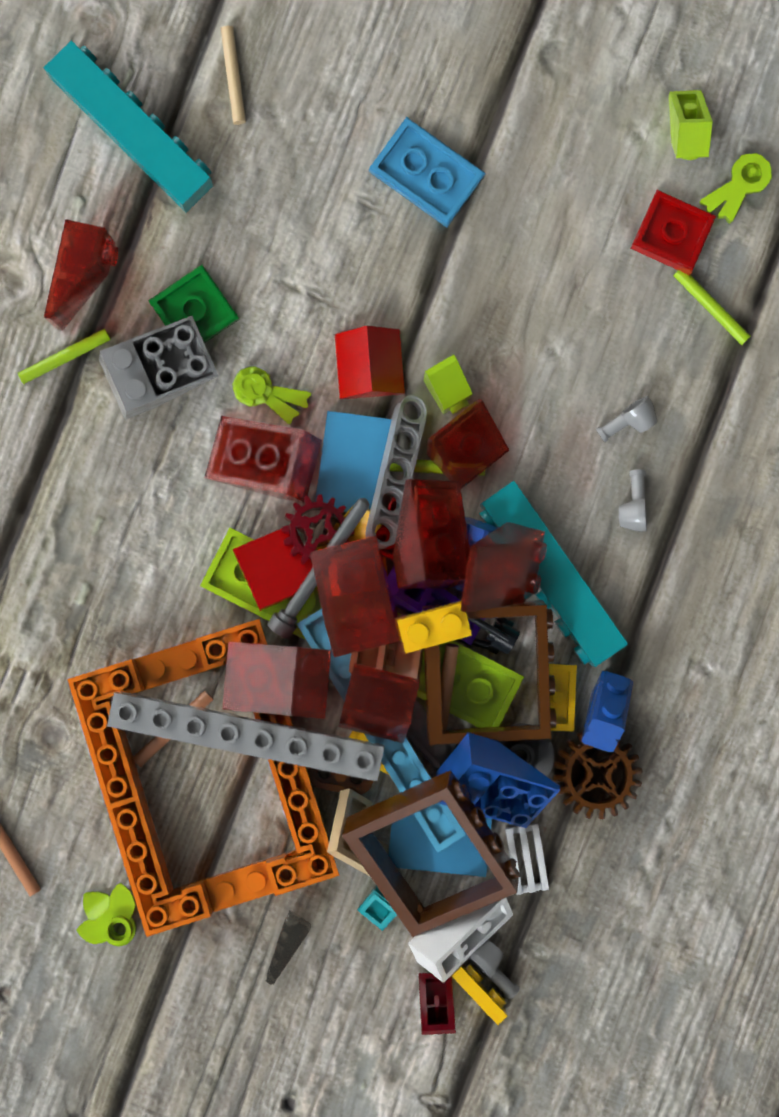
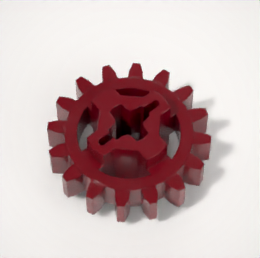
M318 494L316 502H311V499L305 496L303 507L295 502L292 506L295 514L286 513L284 519L291 524L282 526V532L290 535V537L283 541L284 546L293 545L294 548L290 556L294 557L301 554V564L305 565L308 559L313 560V565H315L323 553L315 552L317 547L328 545L337 532L332 527L331 517L333 516L337 520L339 527L346 518L342 515L346 507L343 505L335 508V498L333 497L328 503H324L322 494ZM313 510H321L319 515L310 518L304 515ZM322 519H325L323 533L327 535L321 534L311 544L313 530L310 527L316 528ZM296 529L304 534L306 540L304 547L297 539ZM353 530L349 537L354 536L355 530ZM347 540L342 548L350 549L352 544ZM342 550L336 556V558L341 560L344 557Z

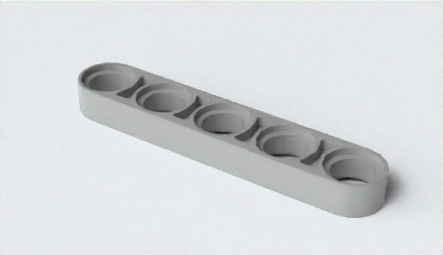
M407 396L398 402L394 408L366 527L367 542L375 549L382 550L390 547L397 542L400 535L427 417V406L418 396ZM405 404H412L417 409L418 416L415 420L409 419L405 415ZM399 433L409 437L411 446L408 450L402 449L398 445L397 435ZM392 463L402 467L404 471L402 480H396L391 476L390 466ZM384 494H390L396 499L397 507L394 511L384 507L382 502ZM377 525H384L389 530L390 537L387 542H382L376 537L375 529Z

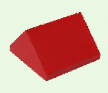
M363 326L335 334L340 400L405 394L400 329Z

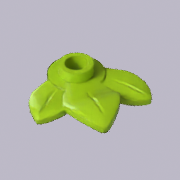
M118 883L110 896L99 891L84 893L83 907L88 920L79 925L76 929L77 933L86 942L91 944H100L107 941L114 946H124L131 942L136 934V923L132 918L136 903L131 891L122 883ZM116 923H122L125 926L126 931L124 934L115 932L114 926Z

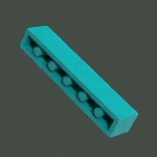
M71 40L43 67L49 78L187 213L213 187L209 176L212 174L211 170L199 158L194 162L186 154L189 151L187 146L177 136L171 139L163 131L166 128L163 122L155 114L152 113L148 116L141 109L143 104L134 93L129 90L125 94L117 86L120 83L118 78L108 68L102 71L95 64L97 58L86 46L83 45L79 48Z
M512 481L480 504L483 510L479 513L484 523L501 529L502 549L508 556L514 554L521 565L516 567L527 584L531 581L539 590L535 594L537 599L543 600L547 605V609L551 608L558 617L554 621L555 625L565 638L570 635L577 646L573 650L584 665L589 662L592 667H596L628 645L515 481Z

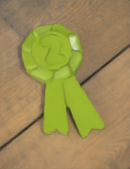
M752 153L740 156L732 166V180L700 200L699 204L706 206V212L712 213L726 201L717 218H725L727 223H732L745 195L760 193L770 183L772 178L771 166L762 155Z
M256 366L239 370L232 382L235 398L239 402L249 407L265 403L289 425H291L293 417H297L300 414L297 410L287 405V402L308 408L307 399L311 396L310 392L273 386L270 375Z

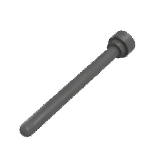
M360 498L356 501L285 610L281 609L279 613L275 612L267 623L273 632L283 638L290 639L297 628V614L369 508V501L367 499Z

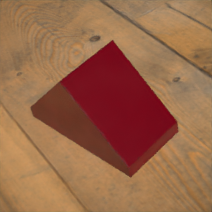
M419 973L422 1035L456 1034L452 976L443 983L432 973Z

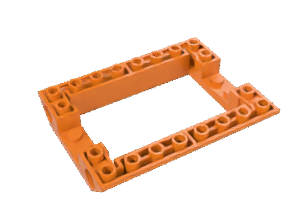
M260 619L67 679L146 937L211 917L213 912L273 893L275 896L340 876L334 856L327 853L329 839L307 768L268 759L296 850L173 888L135 761L132 759L133 755L126 732L122 729L107 727L114 692L122 691L135 694L238 661L255 719L293 726Z

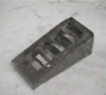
M291 910L285 918L266 975V982L270 985L276 982L311 928V923Z

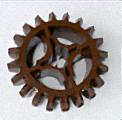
M579 732L577 733V738L580 744L576 745L572 740L568 739L566 744L572 750L567 753L559 749L557 752L561 757L565 758L564 763L555 761L553 767L562 770V774L552 776L553 781H563L564 783L560 785V791L557 794L568 792V795L562 800L563 804L567 806L575 800L572 811L578 814L585 807L584 813L588 819H591L594 809H597L599 819H605L606 808L609 809L612 816H617L616 804L619 803L626 810L629 808V805L624 800V797L628 795L632 799L637 798V794L631 791L630 787L631 785L641 787L642 782L632 778L633 774H641L643 770L641 767H632L631 764L637 762L640 758L637 754L626 755L632 749L630 743L619 747L622 742L621 736L613 754L601 761H593L584 752L593 747L581 741L583 733ZM577 758L584 769V773L578 781L579 784L573 787L571 770ZM621 761L623 779L620 787L617 789L611 780V774L617 767L616 764ZM587 762L598 769L601 766L604 767L601 774L608 786L596 779L594 782H591L590 779L593 777V773ZM596 787L603 788L610 796L599 801L587 800L581 797L584 792H589Z

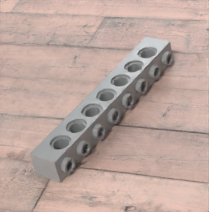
M122 691L114 692L107 727L378 781L384 751L383 744Z

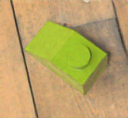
M702 90L669 91L671 144L676 158L696 160L700 157H709L713 121Z
M454 354L425 371L423 381L442 414L451 411L452 415L469 406L467 400L471 399L473 393Z

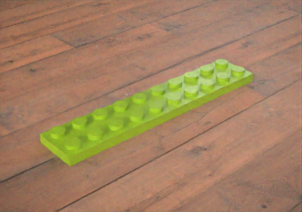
M229 528L200 586L269 621L275 612L279 613L281 609L285 610L293 597L259 611L233 553L234 548L251 542L254 539ZM323 575L320 580L321 584L315 587L297 614L296 618L298 621L296 626L300 621L326 607L352 649L358 608L391 610L394 615L402 614L362 594L332 597L330 578ZM297 626L293 634L305 639L301 630ZM455 641L439 644L440 674H442L446 644L451 643L459 646L449 713L478 728L499 727L524 676ZM423 652L419 685L388 682L426 701Z

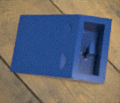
M469 732L436 771V776L451 770L459 783L466 785L469 798L475 807L479 806L483 810L486 818L527 828L560 791L558 784L500 742ZM444 800L439 802V804L447 806Z

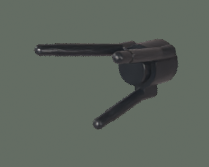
M477 593L468 594L477 603H488ZM505 617L495 618L499 623L495 621L493 625L480 618L468 619L475 623V625L488 631L486 639L490 641L487 642L475 638L472 645L487 649L496 655L499 650L508 654L520 635V631L513 628L514 622Z

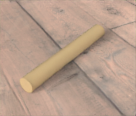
M228 25L220 29L233 124L241 125L246 123L234 29L233 26Z

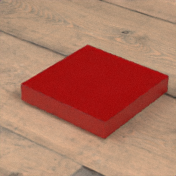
M657 190L630 249L690 275L716 216Z
M282 528L233 549V553L259 611L293 597L313 568L310 559H308L305 565L301 564V554L294 557L290 556L294 547L293 545L284 546L283 541L290 537V535L283 533ZM296 529L297 539L300 542V544L304 547L303 542Z

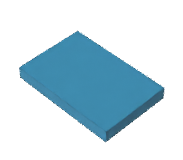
M408 117L405 118L369 168V172L447 228L486 174Z
M327 411L316 499L318 494H322L323 502L328 503L333 497L335 498L334 507L339 508L344 505L346 507L344 513H346L358 499L365 498L369 501V509L371 510L392 419Z
M414 814L391 824L388 855L397 868L486 877L487 864L467 834L437 853ZM486 818L487 825L491 829L492 819Z

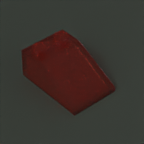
M65 219L44 318L57 330L63 331L109 275L110 266L116 265L118 247L115 246L114 240L104 227Z
M221 416L204 478L268 496L304 503V497L308 496L322 440L302 429Z
M408 479L405 481L393 552L398 589H448L475 580L459 481Z
M507 522L471 545L460 611L469 613L520 604L536 594L541 584V575L538 574L539 564L544 560L547 550L546 543H543L545 531Z
M376 535L310 552L324 622L334 657L401 641L396 620L398 614Z
M228 642L222 709L325 719L331 650Z

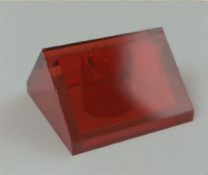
M481 399L476 400L428 438L427 455L459 490L509 451L507 444Z
M354 663L338 727L404 743L411 723L420 679Z

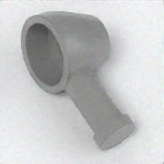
M645 396L624 409L621 415L603 427H598L596 431L604 443L609 440L608 438L628 425L640 433L654 426L657 423V417L649 396Z
M645 470L629 471L632 501L619 506L620 527L639 532L647 531Z
M487 940L470 956L469 961L487 976L504 993L508 1000L512 999L518 993L520 987L516 983L513 984L498 969L503 952L494 943Z

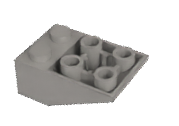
M192 316L101 350L99 362L125 420L154 409L218 377Z

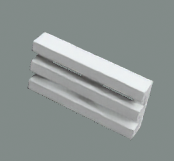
M538 823L530 824L527 828L519 826L505 828L510 859L516 860L518 872L519 867L513 834H520L528 885H521L519 877L516 895L549 890ZM529 831H532L540 883L534 882L526 834Z

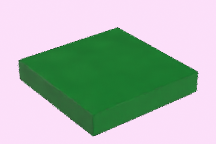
M200 265L148 300L165 326L192 316L204 343L240 320L203 265Z

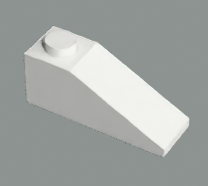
M504 898L416 935L408 944L416 961L444 983L513 916L507 898Z

